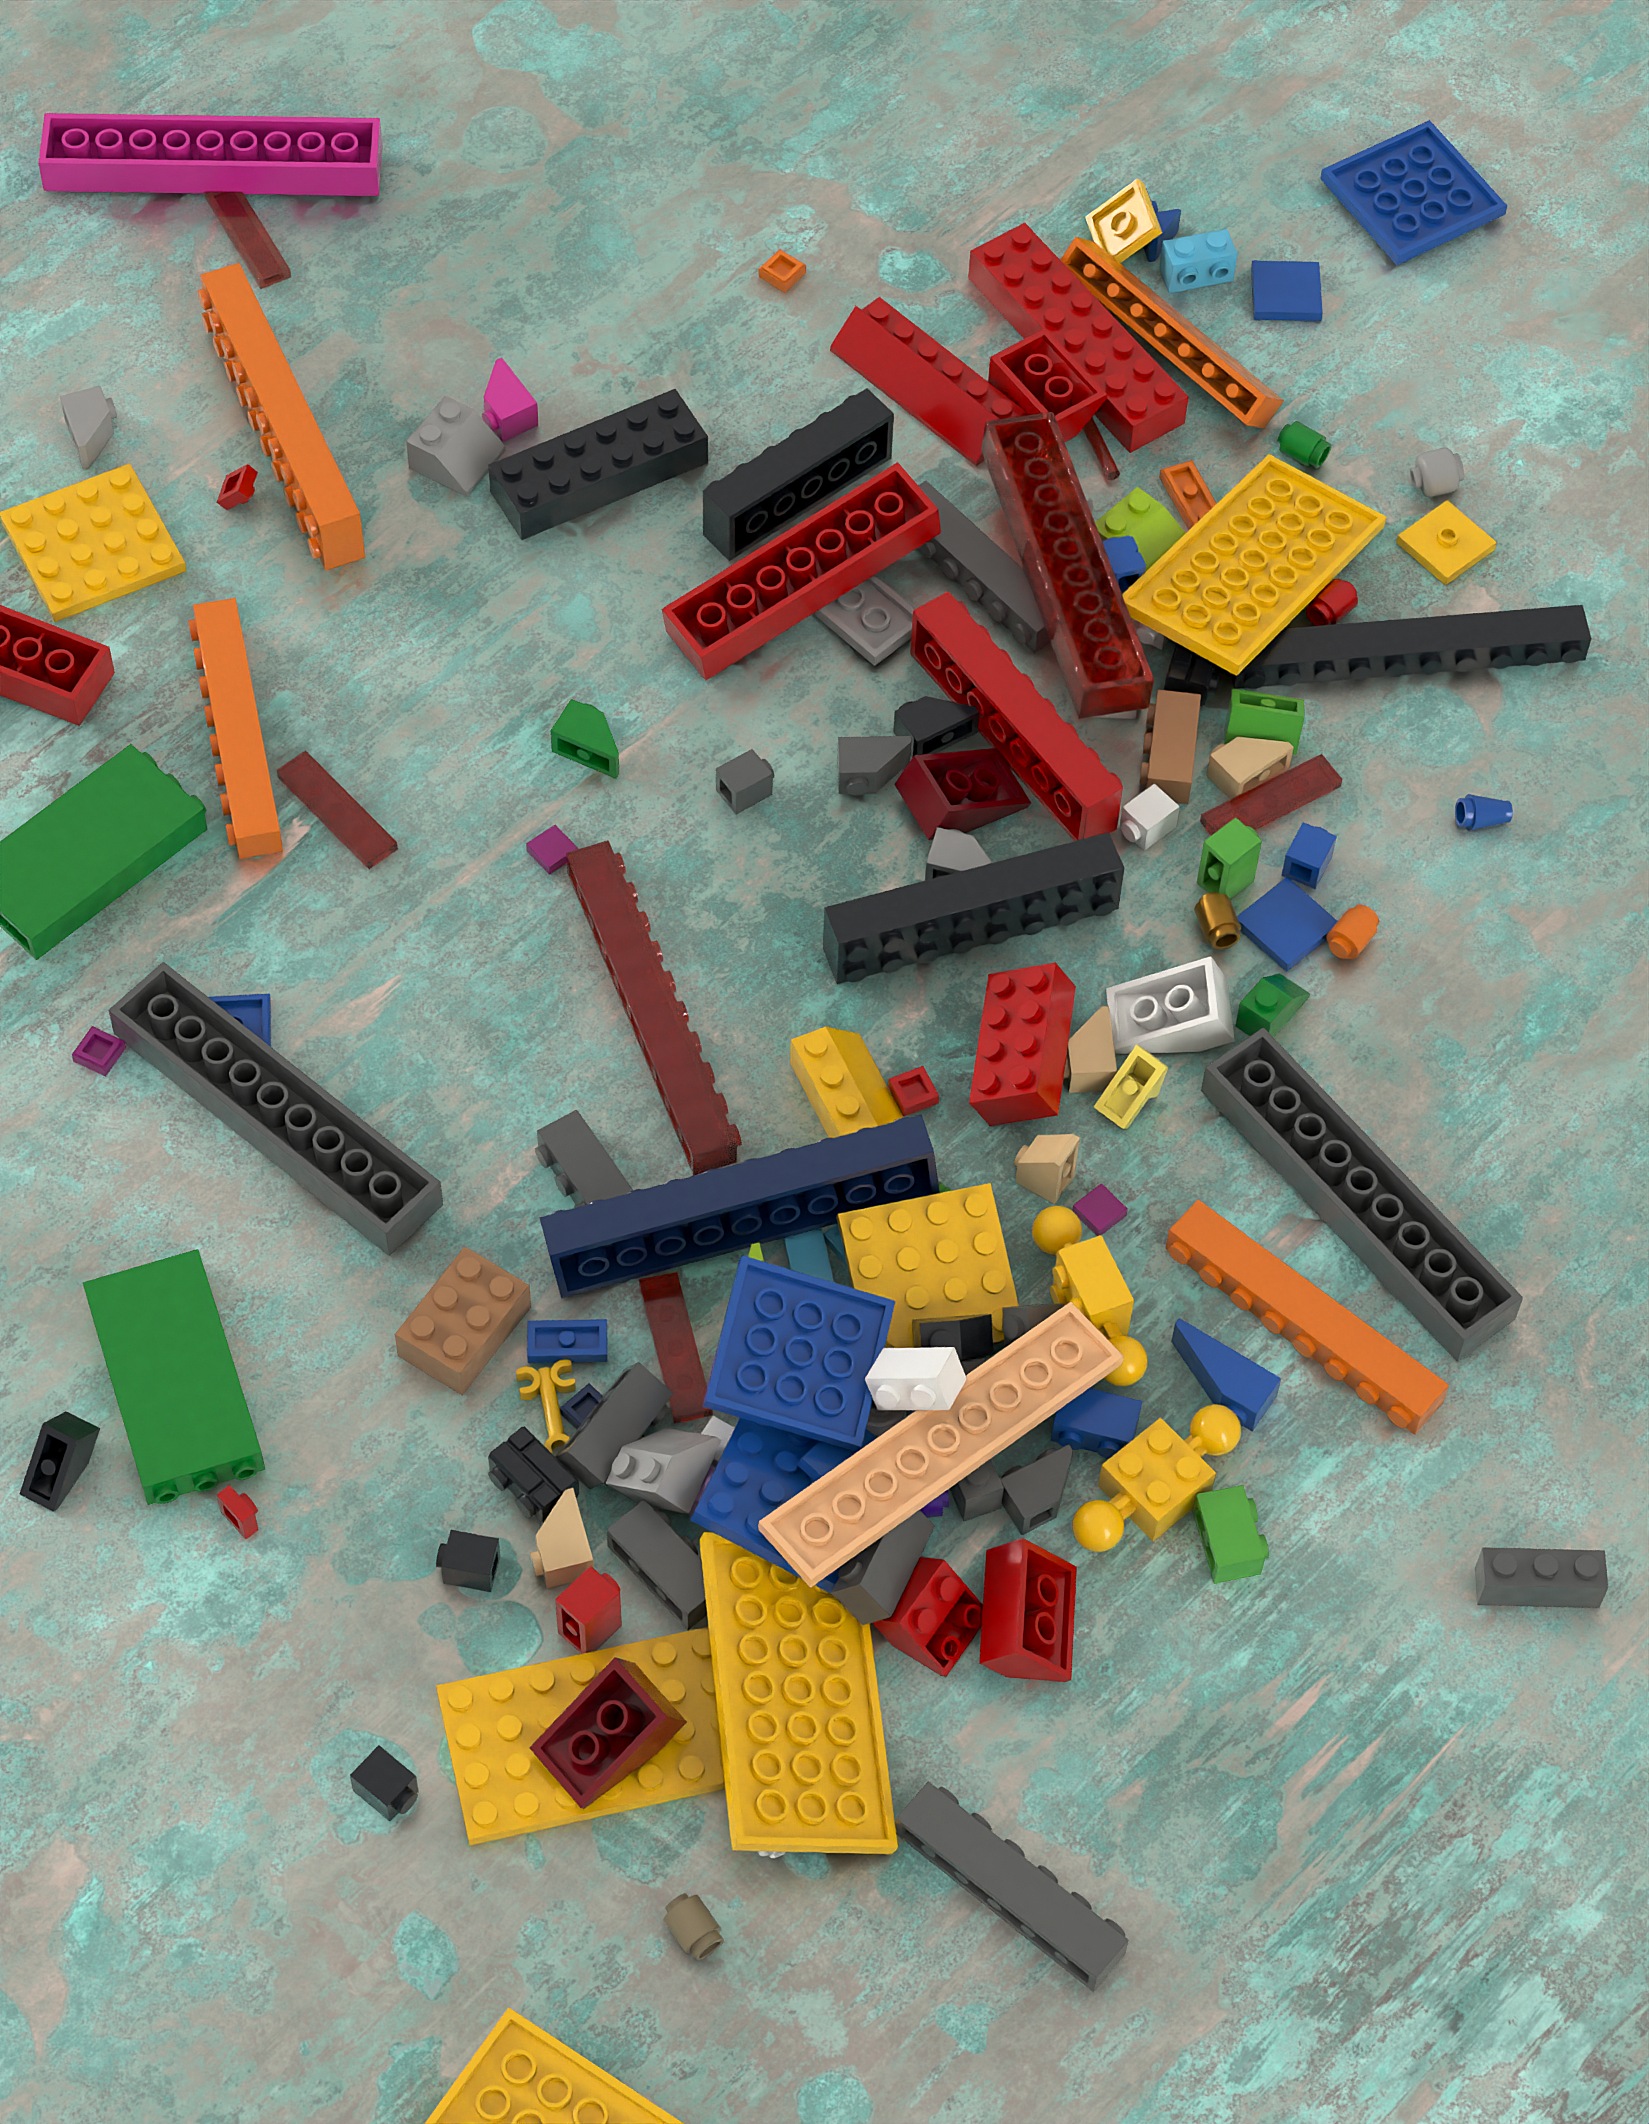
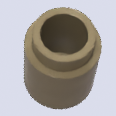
M686 1893L681 1894L666 1906L665 1909L668 1913L663 1921L687 1955L692 1954L697 1961L702 1960L723 1944L724 1939L720 1934L722 1928L698 1895L688 1897Z

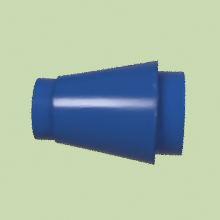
M1471 794L1466 795L1465 798H1459L1455 806L1457 825L1465 827L1468 831L1509 823L1513 815L1510 801Z

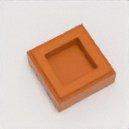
M781 249L759 268V277L784 293L806 274V265Z

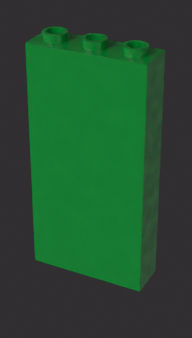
M132 744L128 745L0 841V927L35 960H38L207 830L206 808L197 796H189L182 790L179 781L172 774H164L150 754L147 752L141 753Z
M192 1250L82 1282L147 1505L153 1503L166 1504L174 1501L180 1495L193 1491H209L220 1483L233 1479H249L255 1476L257 1472L265 1470L262 1451L199 1250Z

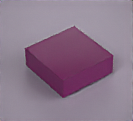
M553 825L526 843L527 852L549 875L578 856V847L556 825Z
M92 1026L72 1053L73 1062L106 1077L126 1049L125 1041Z
M1101 1183L1073 1205L1072 1211L1096 1236H1099L1127 1216L1128 1208Z

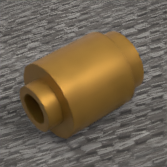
M1210 892L1203 895L1195 905L1194 912L1206 941L1212 944L1215 949H1226L1235 945L1241 938L1239 933L1241 925L1229 896L1218 892Z

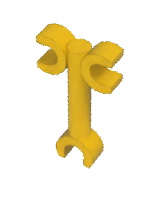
M566 1359L557 1361L551 1368L544 1367L535 1370L532 1367L524 1366L516 1370L517 1381L530 1380L533 1382L528 1387L519 1388L520 1399L532 1400L539 1393L541 1395L549 1436L544 1446L552 1454L555 1448L563 1447L570 1438L564 1434L556 1393L558 1391L566 1394L576 1390L574 1378L567 1380L559 1378L563 1373L572 1372L571 1360Z

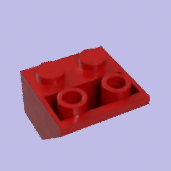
M920 1557L892 1616L872 1623L893 1647L940 1676L947 1677L982 1626L983 1604L944 1559Z

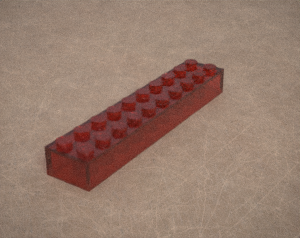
M1048 412L986 421L981 451L1078 718L1149 708L1155 680L1054 413Z

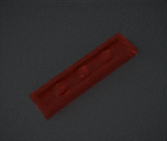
M204 191L205 199L259 288L262 289L291 278L290 268L243 192Z
M306 750L277 769L278 778L368 869L398 850L397 842Z
M1320 754L1201 814L1200 822L1211 836L1235 817L1245 826H1250L1256 830L1341 787L1343 779L1326 758Z
M672 1272L639 1279V1288L663 1383L674 1393L668 1401L674 1424L712 1416V1409L702 1407L707 1385L678 1273Z

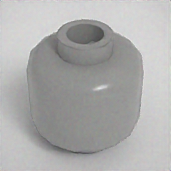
M1444 447L1419 454L1415 461V467L1410 468V477L1415 489L1420 488L1427 497H1435L1456 491L1460 481L1464 480V469L1459 454H1453L1450 449Z

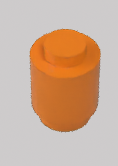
M1362 904L1347 909L1326 936L1331 952L1342 959H1355L1377 933V926L1379 925L1377 914Z

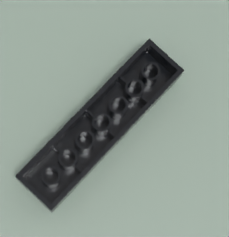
M1108 832L824 907L823 950L836 984L848 981L858 982L866 976L881 972L892 973L911 964L919 962L929 963L938 957L953 953L963 954L975 947L990 943L1000 944L1009 938L1024 934L1034 935L1046 928L1057 925H1071L1080 919L1095 915L1105 916L1119 909L1125 868Z

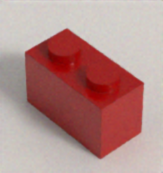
M590 1566L555 1599L558 1633L581 1654L596 1651L622 1626L621 1590L617 1582L607 1573L600 1575Z

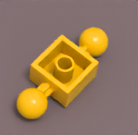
M1050 1206L1043 1209L1034 1219L1032 1236L1040 1250L1049 1255L1057 1256L1056 1266L1052 1268L1053 1285L1050 1286V1294L1054 1304H1064L1065 1306L1072 1302L1124 1356L1122 1365L1104 1377L1108 1383L1122 1387L1136 1383L1142 1378L1147 1369V1353L1139 1341L1128 1336L1134 1299L1102 1235L1080 1242L1082 1225L1078 1216L1071 1209L1064 1206Z
M1213 1404L1201 1408L1193 1416L1190 1423V1436L1185 1440L1161 1417L1101 1465L1098 1487L1111 1500L1109 1502L1105 1500H1091L1078 1508L1072 1520V1531L1077 1542L1089 1551H1107L1117 1545L1122 1538L1124 1520L1128 1517L1152 1541L1160 1537L1193 1509L1196 1494L1212 1491L1216 1472L1201 1457L1205 1454L1221 1456L1235 1448L1241 1436V1425L1236 1414L1223 1405Z

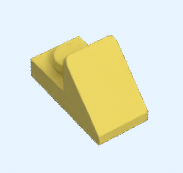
M1136 1045L1100 1096L1094 1108L1122 1129H1128L1147 1100L1158 1096L1168 1066L1140 1045Z

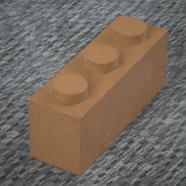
M1158 690L1156 704H1148L1146 725H1153L1152 733L1145 732L1143 754L1149 755V762H1142L1139 784H1146V789L1156 784L1174 802L1188 804L1192 785L1201 695Z

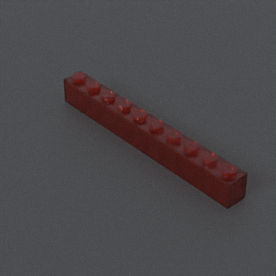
M609 840L567 852V874L693 1176L710 1169L736 1163L737 1147L742 1145L738 1128L735 1124L729 1125L726 1118L728 1114L726 1100L722 1092L716 1094L712 1084L715 1083V1077L712 1067L708 1061L703 1063L699 1053H702L700 1039L697 1032H690L686 1024L689 1022L686 1006L682 1000L677 1002L675 998L676 985L670 970L665 972L661 965L663 954L657 940L651 941L648 933L651 932L648 917L645 911H638L635 904L638 903L637 892L632 881L626 883L623 875L626 873L621 854L619 852L614 854Z

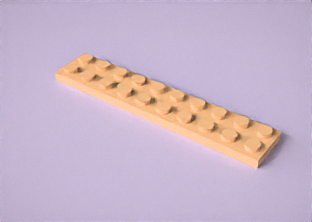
M1069 1302L967 1374V1380L949 1410H916L761 1519L758 1524V1530L811 1588L1122 1365L1124 1356L1072 1302Z

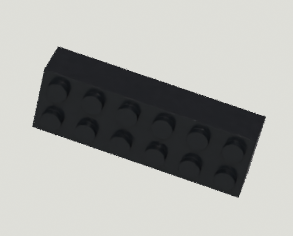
M866 388L856 395L849 396L842 404L831 411L820 414L815 421L804 428L796 429L788 438L775 446L767 447L759 456L748 463L740 464L732 473L724 478L711 482L703 490V536L731 561L892 458L894 413Z
M673 389L489 464L490 492L520 539L524 540L707 464L708 435L678 391Z

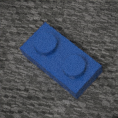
M607 1319L527 1321L528 1363H556L564 1359L571 1360V1363L607 1362Z

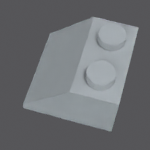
M447 396L442 398L406 441L409 469L466 497L470 495L489 472L488 465L498 461L505 452L504 444L474 409Z
M668 1428L662 1429L622 1446L612 1464V1470L606 1484L637 1504L645 1500L651 1507L689 1514L722 1440L715 1436Z

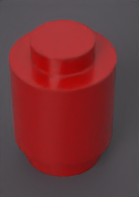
M1333 579L1306 608V615L1309 621L1314 626L1337 624L1358 605L1355 587L1348 581Z

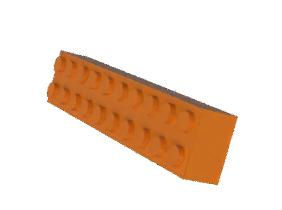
M240 263L200 274L202 289L197 292L203 310H206V312L201 313L203 325L207 333L213 332L215 336L213 337V344L218 357L224 356L226 359L224 366L230 382L236 381L238 385L236 393L241 406H248L250 410L247 414L253 431L259 430L261 433L259 437L264 455L266 457L271 456L273 459L271 466L277 482L283 481L286 486L283 487L288 506L290 508L296 507V521L301 533L307 532L310 537L307 541L312 557L314 559L320 558L325 571L365 558L360 512Z

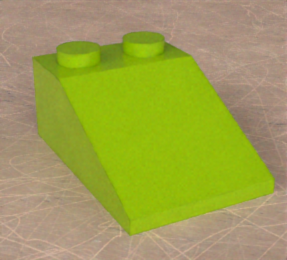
M1137 486L1091 525L1087 552L1097 559L1099 544L1102 541L1112 537L1132 536L1137 544L1138 553H1141L1146 564V572L1186 532L1161 503Z

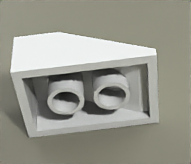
M1211 956L1106 988L1115 1054H1130L1136 1045H1140L1149 1053L1201 1052L1235 1041L1228 980Z

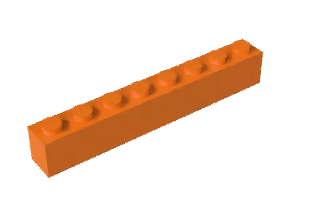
M1075 237L1060 260L1102 304L1248 426L1265 429L1284 400L1098 244Z
M236 598L194 604L195 619L188 620L192 641H199L200 648L193 649L197 670H205V676L199 677L202 699L210 698L211 705L204 706L207 727H215L216 734L209 735L213 757H221V764H215L218 786L226 785L227 793L220 794L223 815H231L232 823L225 824L229 846L237 845L239 859L283 852Z
M1199 1199L1169 1229L1165 1249L1169 1251L1175 1261L1183 1265L1187 1264L1199 1273L1201 1279L1207 1285L1214 1288L1217 1287L1226 1293L1238 1308L1250 1311L1262 1321L1263 1325L1270 1332L1282 1335L1293 1344L1294 1348L1301 1355L1311 1357L1321 1364L1333 1379L1345 1382L1356 1391L1357 1395L1364 1402L1376 1405L1388 1415L1389 1419L1396 1426L1406 1428L1415 1435L1443 1404L1449 1387L1448 1383Z

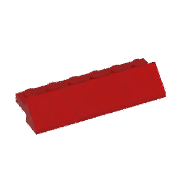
M881 297L875 299L862 310L855 305L830 346L831 352L976 467L1001 448V439L1026 419V411Z

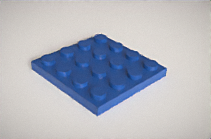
M1430 120L1332 164L1321 171L1320 179L1396 265L1504 216L1507 210V204Z
M742 1255L738 1262L702 1407L858 1452L862 1447L873 1400L865 1378L882 1349L885 1348L895 1301Z
M739 1417L690 1521L801 1578L758 1530V1524L761 1519L815 1482L797 1464L819 1441ZM842 1566L819 1581L815 1586L831 1593L839 1578L838 1572Z

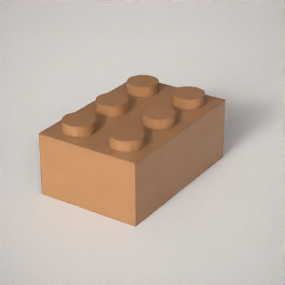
M464 1246L395 1333L398 1357L463 1396L530 1310V1285Z

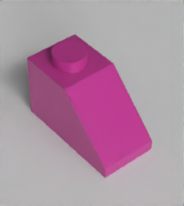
M497 359L484 394L485 412L482 413V419L497 434L500 440L505 442L539 425L538 407L535 399L504 359Z

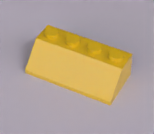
M825 1026L791 1039L790 1064L829 1138L840 1137L854 1133L862 1128H873L903 1118L897 1103L859 1033Z

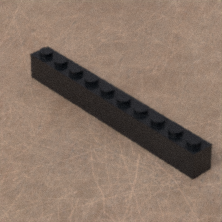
M1583 605L1285 628L1237 676L1232 673L1231 676L1234 689H1257L1263 686H1293L1300 683H1328L1337 680H1364L1386 676L1394 678L1402 675L1423 673L1431 675L1437 672H1467L1473 669H1503L1509 666H1539L1558 662L1574 663L1586 660L1592 638Z

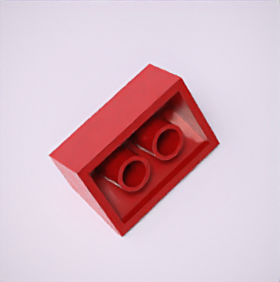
M1047 328L990 357L988 382L1026 411V419L1023 423L1048 451L1076 437L1107 399L1108 394Z
M1024 1538L987 1549L979 1664L1008 1678L1058 1682L1071 1681L1077 1566Z

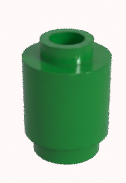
M1295 421L1292 425L1286 424L1277 440L1280 443V452L1307 467L1314 466L1320 468L1327 459L1332 444L1326 441L1325 436L1299 421Z

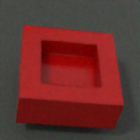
M246 464L226 475L216 503L229 510L240 503L245 504L248 502L255 491L253 485L258 471Z
M924 1066L888 1079V1088L903 1116L939 1104V1094Z
M230 1485L217 1494L220 1512L245 1539L259 1530L255 1516L258 1509L247 1494L242 1493L238 1495Z

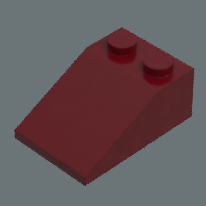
M997 748L914 755L894 784L928 840L934 839L937 827L947 830L956 829L965 834L1024 810L1031 804L1028 796Z
M614 1657L529 1748L579 1807L585 1809L656 1755L687 1721L635 1663Z

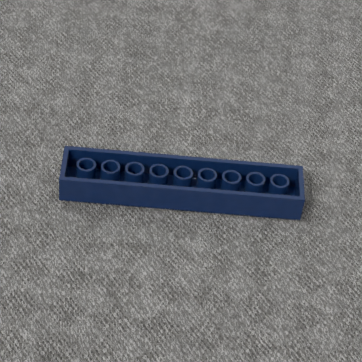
M921 1114L910 1118H899L894 1122L873 1128H862L854 1133L840 1137L825 1138L817 1143L799 1148H788L780 1153L762 1158L747 1159L742 1163L725 1168L710 1169L702 1174L688 1178L673 1179L665 1184L651 1188L632 1190L625 1195L614 1198L595 1200L588 1205L573 1209L558 1210L551 1215L539 1218L561 1298L746 1249L754 1243L764 1244L838 1224L836 1216L840 1213L938 1194L940 1191L934 1150Z

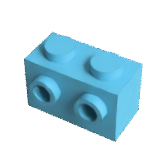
M1228 229L1165 240L1162 243L1159 269L1169 293L1231 282L1234 280L1238 253Z

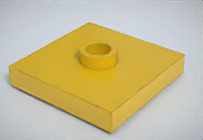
M1138 178L1085 217L1094 242L1119 263H1122L1162 233L1145 184Z
M1448 500L1398 534L1396 543L1445 586L1492 553L1497 544L1494 539Z

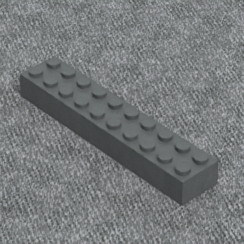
M162 962L108 1010L114 1035L124 1040L135 1052L388 1256L443 1206L441 1182L165 962Z
M1264 1027L1205 1067L1201 1091L1457 1362L1516 1320L1523 1300L1518 1291Z

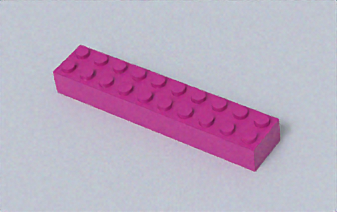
M45 113L38 164L44 191L379 196L383 143L380 118Z

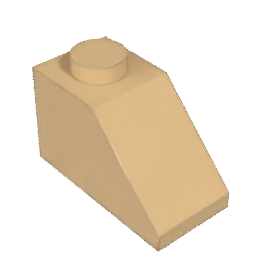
M1236 737L1229 743L1219 744L1212 750L1209 755L1206 776L1236 804L1289 769L1294 747L1289 742Z
M1109 1006L1100 1007L1068 1041L1063 1079H1067L1069 1093L1105 1091L1117 1073Z
M1074 1134L1037 1135L1030 1146L1024 1145L1020 1149L1014 1160V1165L1017 1166L1015 1182L1055 1205L1075 1177L1080 1137Z
M567 1489L563 1492L535 1536L537 1551L530 1552L535 1576L543 1575L547 1589L573 1583L590 1566L594 1568L592 1553L574 1489Z

